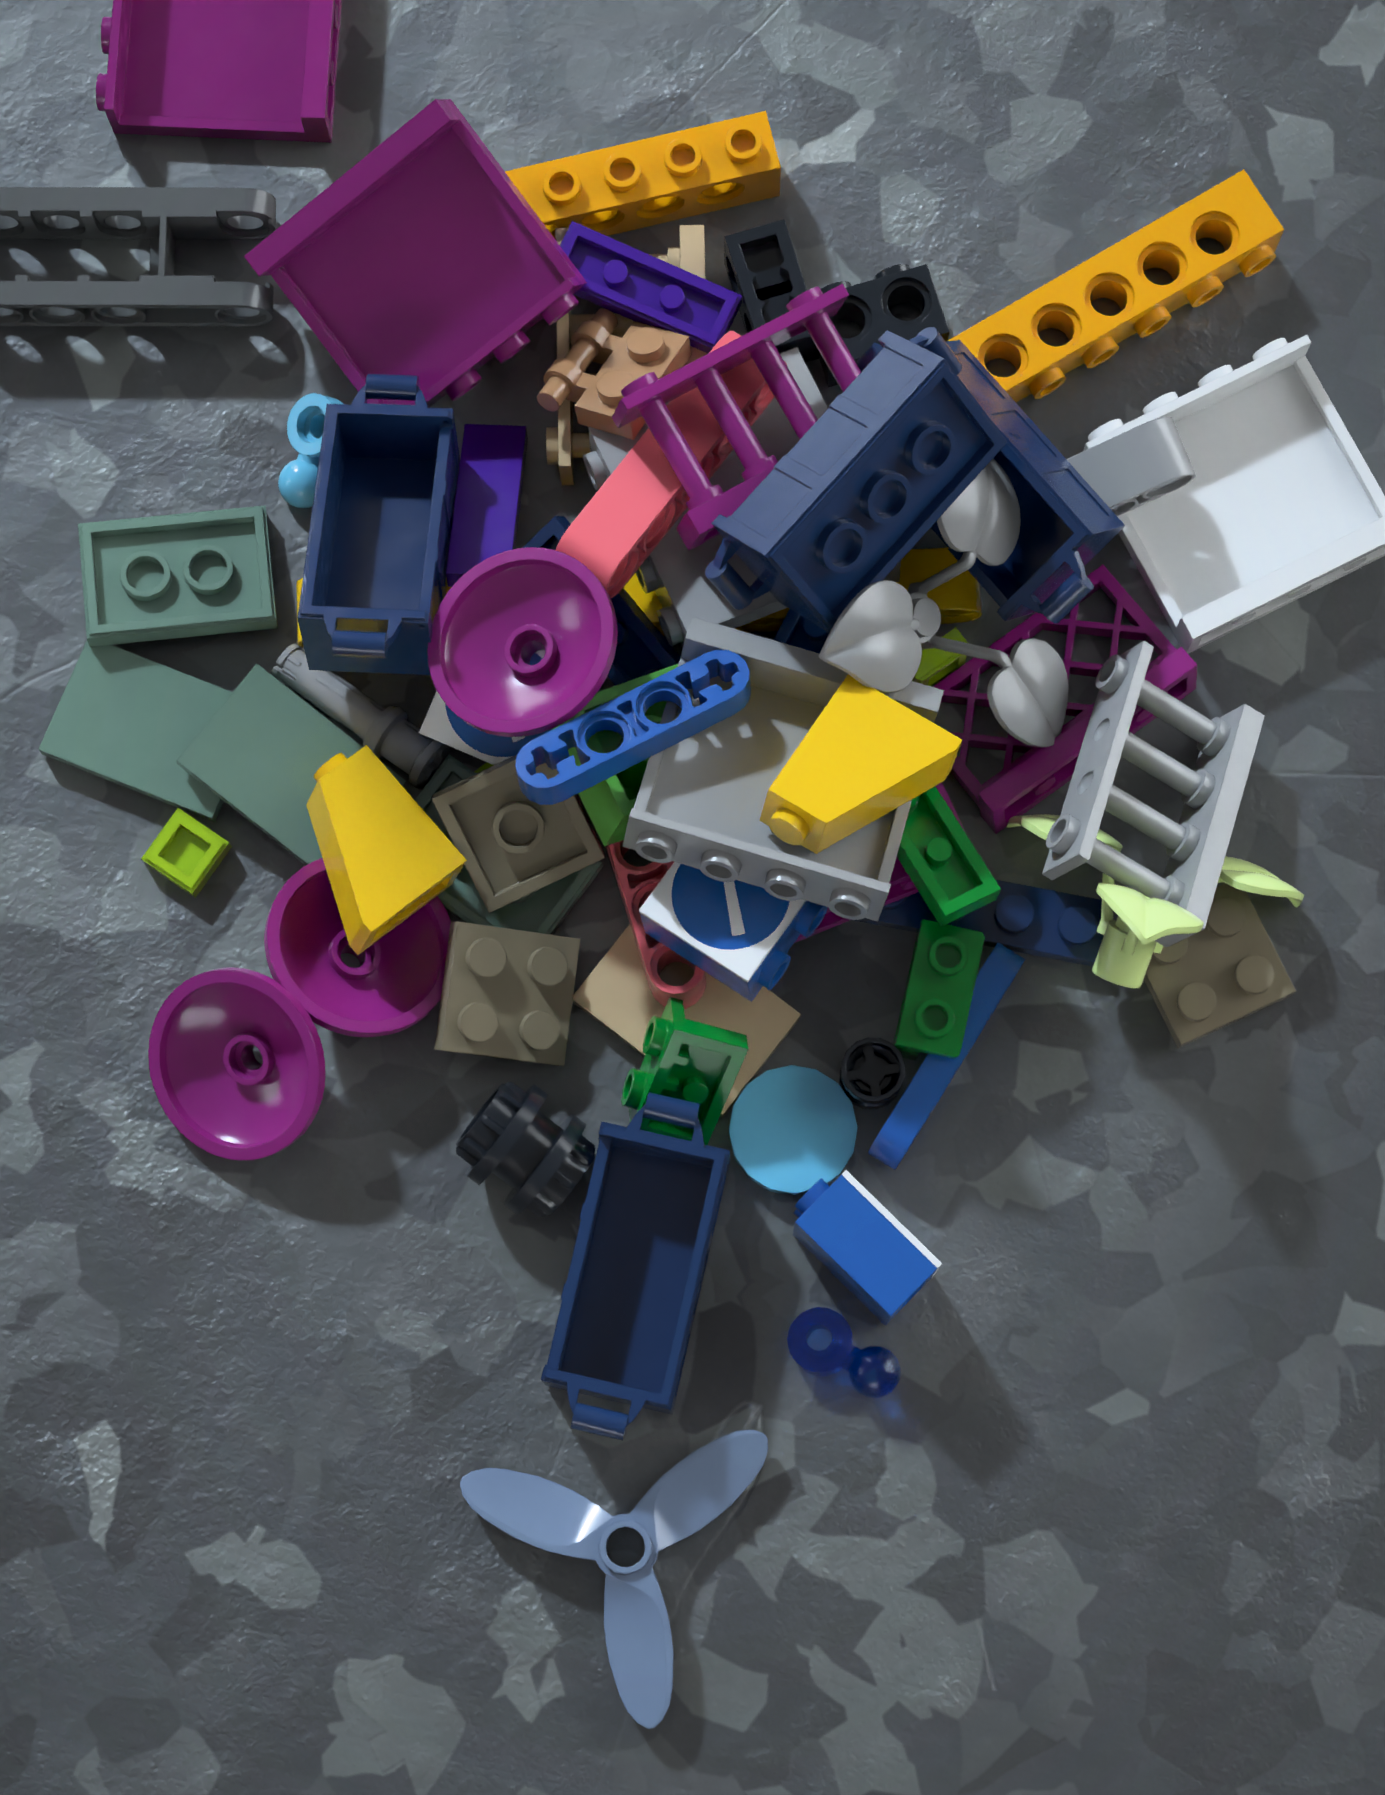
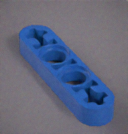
M729 650L707 652L531 740L521 748L516 756L515 768L522 793L530 801L539 805H553L562 802L735 715L747 705L751 696L750 671L746 661L739 654ZM719 676L725 683L732 681V687L723 691L717 684L710 686V679ZM687 689L692 690L694 700L699 698V706L693 707L692 700ZM660 701L673 702L682 709L680 715L675 720L666 724H657L650 721L645 716V713L650 706ZM603 730L615 731L624 738L620 747L609 753L592 751L587 746V742L592 735ZM576 747L577 755L582 765L576 766L574 755L569 757L568 749ZM546 763L550 769H557L558 775L547 779L542 772L536 773V767Z
M1000 943L996 944L976 977L960 1055L956 1059L933 1054L926 1056L874 1140L868 1154L892 1169H897L1026 959Z

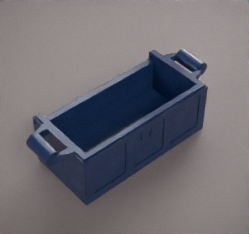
M935 327L923 329L916 337L910 340L887 330L878 339L883 349L845 391L836 397L825 413L796 445L776 463L774 469L736 511L727 518L719 514L711 523L722 535L723 540L715 555V559L706 567L705 575L734 609H744L751 604L753 599L770 591L781 604L830 633L835 622L852 599L871 583L883 581L1006 445L1007 440L957 376L962 370V362ZM735 553L757 577L750 587L728 562Z
M961 340L946 341L962 362V370L957 376L1007 440L1006 445L997 453L994 459L1008 475L1014 487L1020 508V532L1015 548L1008 559L1001 565L988 566L976 557L974 565L968 571L1000 606L997 613L1004 621L1037 612L1043 614L1051 622L1058 624L1094 588L1092 582L1086 576L1084 566L1125 525ZM873 343L857 360L856 364L861 372L883 349L880 344ZM936 521L931 529L944 542L949 552L958 561L963 552L955 551L948 546L940 533Z
M367 374L366 384L359 390L351 405H326L297 617L309 670L431 675L428 665V643H431L434 616L446 595V569L460 455L453 408H428L423 392L420 389L419 376ZM367 399L415 401V405L367 403Z
M649 1092L646 1104L636 1113L627 1127L601 1121L596 1158L586 1200L583 1203L580 1214V1226L566 1284L564 1283L561 1295L562 1302L548 1362L543 1368L541 1381L546 1386L567 1390L569 1404L573 1413L571 1429L623 1441L626 1427L635 1420L642 1408L673 1414L730 1164V1150L704 1145L702 1127L698 1119L699 1103ZM643 1118L694 1129L692 1140L688 1141L641 1130ZM579 1393L631 1405L629 1414L578 1403Z

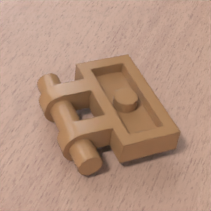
M599 309L591 321H583L571 337L572 347L564 359H556L544 375L545 385L537 395V400L544 409L552 412L557 411L565 399L576 402L575 411L578 424L634 440L645 424L642 416L620 428H617L612 419V415L621 398H623L621 390L645 374L654 372L657 378L660 379L683 367L692 355L689 336L634 321L622 338L611 335L618 325L617 317L607 309ZM591 362L603 364L596 376L584 373Z

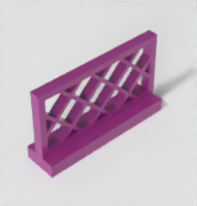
M1101 565L1087 575L1094 588L1071 610L1070 619H1062L1058 624H1055L1043 614L1036 612L987 647L1000 650L1009 657L1017 642L1023 639H1031L1042 630L1066 632L1065 655L1062 661L1067 672L1069 684L1070 674L1097 677L1103 664L1072 661L1075 634L1112 637L1109 658L1113 655H1118L1120 638L1147 641L1154 647L1155 652L1159 656L1149 663L1145 680L1179 701L1196 689L1197 664L1182 646L1176 650L1104 565ZM1100 588L1116 605L1114 624L1077 620L1080 603ZM1123 614L1133 626L1122 625ZM973 657L933 687L944 690L941 703L967 705L963 733L950 732L962 739L960 756H956L950 773L978 805L981 817L997 834L1007 827L1011 817L1022 816L1072 779L1095 703L1088 705L1067 702L1065 715L1075 717L1063 725L1061 734L1055 738L1054 745L1049 747L1027 745L1009 733L1008 738L972 734L975 707H990L987 694L978 693L980 675L992 666L999 667L992 661ZM970 683L969 692L959 691L961 688ZM1136 705L1129 732L1135 734L1157 717ZM969 747L1006 751L1003 769L981 785L967 768ZM1014 752L1024 753L1018 759L1013 761Z

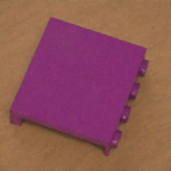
M113 0L112 17L104 16L101 23V47L103 54H108L107 74L99 73L97 76V108L99 111H105L114 134L332 143L342 0Z
M435 99L244 256L259 277L272 276L358 392L366 384L367 374L419 376L420 389L423 392L428 408L446 394L452 401H455L470 391L482 380V377L477 372L480 367L494 356L500 363H503L522 350L530 342L525 332L542 318L545 319L548 325H551L569 313L579 304L573 294L587 284L586 280L451 99ZM367 399V403L415 405V401Z

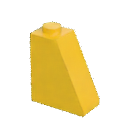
M848 674L768 789L759 821L768 825L770 830L782 841L791 845H802L817 854L945 781L952 769L962 739L876 689L862 685Z
M367 745L349 758L341 752L325 762L313 776L317 783L306 804L349 946L357 955L451 886L467 861Z

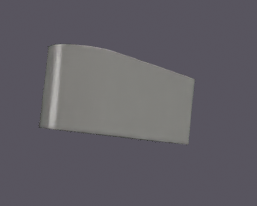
M1162 417L1148 421L1067 459L1116 516H1120L1188 484L1196 477L1172 417Z

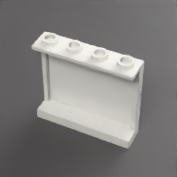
M1308 335L1290 343L1285 338L1276 339L1257 350L1252 356L1254 361L1234 371L1231 365L1221 366L1201 378L1198 382L1199 388L1181 397H1178L1176 392L1164 394L1144 407V415L1124 425L1121 419L1109 421L1091 432L1088 436L1089 442L1085 443L1083 451L1157 418L1172 417L1196 477L1188 484L1117 516L1125 525L1118 534L1179 645L1188 654L1385 556V495L1305 356L1311 344Z

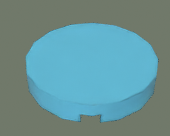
M789 1065L767 1070L745 1086L732 1108L729 1136L734 1158L749 1179L770 1192L796 1195L805 1194L821 1178L829 1184L840 1176L854 1153L858 1127L852 1102L836 1081L816 1069Z

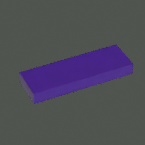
M574 221L571 222L560 244V247L587 282L574 295L635 322L689 336L690 346L707 354L728 333L742 304V295Z
M464 425L446 569L448 587H452L467 571L483 560L516 548L528 442L526 426Z

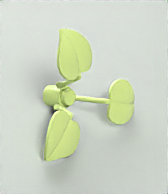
M1035 814L1014 816L1009 819L1007 828L1022 826L1046 840L1052 825L1060 815ZM1099 829L1096 838L1121 853L1123 846L1112 836ZM1225 856L1218 883L1225 882L1236 889L1254 894L1287 897L1295 908L1301 905L1304 894L1293 886L1280 880L1263 867L1242 859ZM1103 873L1102 883H1098L1096 892L1102 898L1101 919L1097 932L1104 935L1092 972L1111 983L1128 988H1140L1153 952L1161 954L1163 945L1155 940L1167 935L1200 932L1204 922L1188 910L1172 902L1159 898H1149L1134 889L1116 885L1113 878ZM1113 911L1118 915L1117 920L1113 919Z

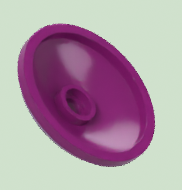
M527 547L493 555L467 571L451 587L438 607L432 622L431 642L428 643V665L434 686L445 704L460 719L480 731L504 737H522L548 731L563 724L580 712L593 699L606 680L617 646L618 630L615 610L610 596L598 578L584 564L565 553L547 548ZM539 650H545L543 659L535 665H530L531 656Z
M320 858L292 875L278 892L266 920L264 933L265 955L273 979L297 998L315 1024L347 1036H386L413 1026L428 1015L440 1001L451 920L443 903L436 896L357 955L349 946L323 858ZM349 953L356 956L360 962V967L351 968L342 961L341 954Z
M228 967L209 970L186 980L174 989L166 998L155 1017L148 1049L149 1070L153 1088L169 1120L193 1144L208 1153L222 1158L241 1161L255 1160L270 1156L290 1146L311 1125L319 1110L325 1088L324 1051L311 1017L297 998L280 983L264 974L244 968ZM254 1046L261 1052L263 1064L255 1059L253 1053Z

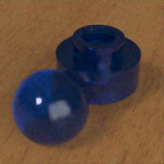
M825 1307L811 1308L802 1312L791 1324L787 1338L788 1348L796 1364L805 1372L816 1376H828L844 1369L849 1372L851 1384L856 1391L869 1398L887 1396L897 1387L901 1377V1367L897 1357L890 1350L882 1346H868L863 1349L854 1346L852 1330L846 1319L838 1312ZM817 1329H825L832 1334L830 1345L820 1351L810 1348L808 1345L810 1334Z

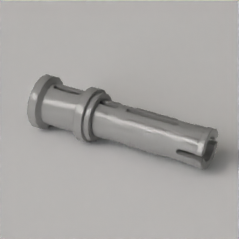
M297 644L288 646L278 657L276 663L280 666L282 665L283 668L273 667L272 676L362 738L363 746L367 745L378 758L384 757L409 775V783L417 789L424 787L448 756L450 746L420 734V729L407 720L408 713L402 708L393 706L384 708L333 671L309 670L306 654Z

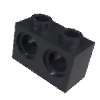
M784 219L724 236V265L733 292L742 295V304L739 311L746 333H749L789 312L786 305L792 299L807 291L806 284ZM807 330L775 346L779 353L797 347L805 363L819 359L820 352Z
M898 264L883 269L875 275L873 280L851 286L850 282L841 281L821 288L824 294L843 284L849 293L838 313L830 319L833 324L841 320H850L858 324L862 329L861 333L855 337L842 338L855 362L873 343L880 344L878 339L887 330L910 340L916 337L923 329L935 327L943 339L948 341L950 332L927 264L911 269L907 264ZM899 303H909L914 305L921 315L916 319L903 321L895 318L889 309ZM819 353V360L828 387L839 385L821 353Z

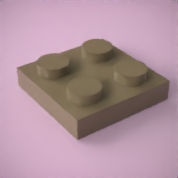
M517 755L432 795V801L455 847L467 860L465 866L489 913L605 858L604 851L576 795L553 805H539L530 801L522 793L515 768ZM546 763L536 767V773L542 772L547 779L558 775L557 769H550Z
M1226 883L1216 887L1205 929L1167 948L1163 946L1161 954L1153 952L1144 977V981L1178 1049L1284 1000L1296 992L1247 892L1236 889Z
M458 921L451 922L434 1050L564 1066L580 939Z

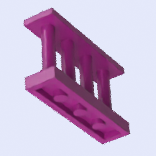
M843 284L824 294L819 286L811 288L792 299L786 305L789 312L660 379L657 378L654 372L637 378L621 390L623 398H621L612 415L617 428L642 416L690 498L686 502L689 511L686 512L676 528L688 551L720 535L711 523L719 514L726 518L731 516L774 469L778 462L775 455L768 457L721 375L753 359L800 440L818 419L775 346L807 330L843 392L861 373L830 319L838 313L849 296ZM697 387L745 468V471L741 474L744 482L723 492L719 484L712 486L665 405Z

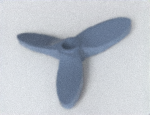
M740 1430L719 1437L689 1454L660 1477L630 1514H619L616 1516L610 1515L587 1498L569 1488L531 1474L507 1469L484 1468L471 1471L461 1479L460 1487L463 1497L469 1506L486 1521L510 1536L543 1550L566 1556L595 1560L599 1568L606 1574L604 1630L609 1663L619 1695L627 1712L638 1724L647 1729L655 1728L663 1720L670 1705L673 1688L674 1652L671 1627L666 1604L653 1570L658 1553L700 1531L737 1500L763 1467L768 1452V1438L764 1433L756 1430ZM623 1528H631L638 1531L645 1543L643 1557L638 1563L629 1567H621L615 1564L609 1557L607 1549L608 1541L612 1534Z

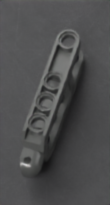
M0 187V239H150L149 275H139V281H92L90 275H77V281H31L28 275H15V281H0V326L250 327L267 324L273 318L274 287L271 283H266L265 287L251 282H216L214 276H174L176 240H251L268 237L276 228V198L266 191L254 188Z

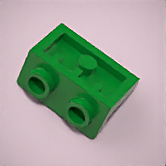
M922 919L916 935L893 1045L901 1052L903 1058L916 1061L920 1052L956 1059L960 1055L985 940L982 932L948 924L941 927L938 922Z
M669 997L661 1018L653 1016L648 1023L643 1040V1053L646 1055L640 1069L631 1068L625 1079L621 1104L629 1108L630 1122L646 1104L649 1092L699 1103L698 1119L702 1127L704 1145H708L748 1052L747 1035L685 1019L683 1000ZM643 1118L641 1130L688 1141L692 1140L694 1129L647 1118Z

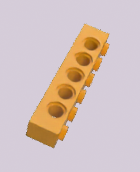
M762 111L505 171V173L555 239V228H569L572 221L603 235L610 236L780 196L781 166L767 113Z
M1243 169L948 341L961 340L986 370L985 364L990 360L998 358L1008 360L1015 366L1017 372L1009 377H997L991 374L1015 402L1022 400L1030 394L1035 399H1040L1059 388L1066 380L1065 374L1084 363L1087 368H1093L1108 360L1118 351L1119 346L1117 344L1137 333L1140 338H1144L1155 333L1170 321L1172 317L1170 315L1171 312L1188 302L1195 308L1210 301L1224 288L1222 283L1240 272L1245 277H1250L1263 270L1276 258L1274 252L1277 249L1284 228ZM1202 238L1216 239L1224 246L1225 252L1216 255L1208 254L1200 249L1196 241ZM1150 268L1164 269L1172 276L1173 282L1167 285L1154 284L1146 278L1144 271ZM1099 298H1108L1119 305L1121 312L1113 316L1102 315L1093 308L1091 302ZM1055 328L1064 332L1069 342L1062 346H1050L1040 339L1038 333L1044 329Z

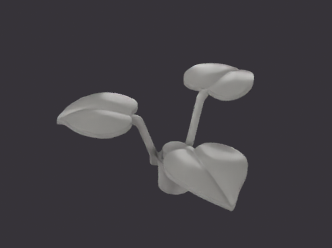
M994 458L937 520L944 541L953 550L963 552L961 558L956 563L926 580L911 583L908 591L902 585L886 580L874 582L866 586L852 599L835 622L822 647L819 658L843 670L862 685L883 693L897 692L904 689L912 681L921 662L922 649L936 648L992 661L1001 668L992 676L987 687V697L996 720L1002 728L1017 740L1033 747H1049L1054 745L1055 738L1061 734L1068 701L1067 672L1062 659L1055 649L1042 640L1023 639L1014 645L1008 657L1007 654L1000 650L937 637L935 633L941 624V613L936 602L927 597L929 591L970 569L974 565L976 557L988 566H998L1008 559L1015 548L1021 522L1019 503L1008 475Z

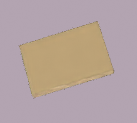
M629 924L575 992L572 1002L645 1057L646 1054L643 1053V1040L648 1023L653 1016L661 1018L665 1007L655 1000L650 991L631 925ZM673 962L663 968L659 977L668 985L681 986L691 980L694 976V970L685 963ZM706 973L704 994L696 1004L684 1009L685 1019L747 1035L748 1052L720 1116L722 1118L736 1102L745 1086L754 1079L797 1024L801 1014L765 987L761 988L751 1002Z

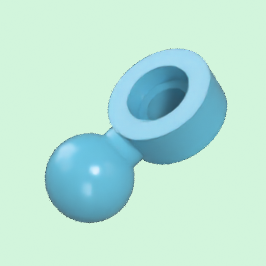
M317 393L308 394L300 398L291 409L287 421L288 439L292 447L299 454L296 460L289 462L282 469L279 475L278 487L283 499L297 508L313 507L326 405L343 404L338 399Z

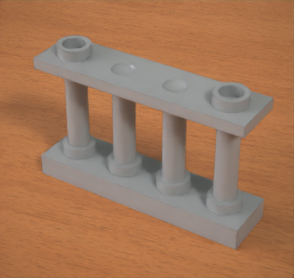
M1142 641L1120 656L1117 654L1111 656L1103 664L1097 675L1095 685L1099 689L1060 817L1052 825L1047 835L1046 846L1049 848V853L1042 875L1054 880L1087 863L1124 886L1142 893L1144 896L1163 899L1188 910L1204 922L1202 930H1204L1265 715L1247 704H1243L1220 718L1208 719L1145 680L1154 647ZM1136 705L1197 741V749L1200 752L1194 771L1129 732ZM1121 757L1182 794L1181 799L1184 802V807L1179 824L1113 785ZM1104 810L1166 847V854L1169 858L1163 878L1096 838ZM1196 933L1167 935L1155 941L1167 948Z

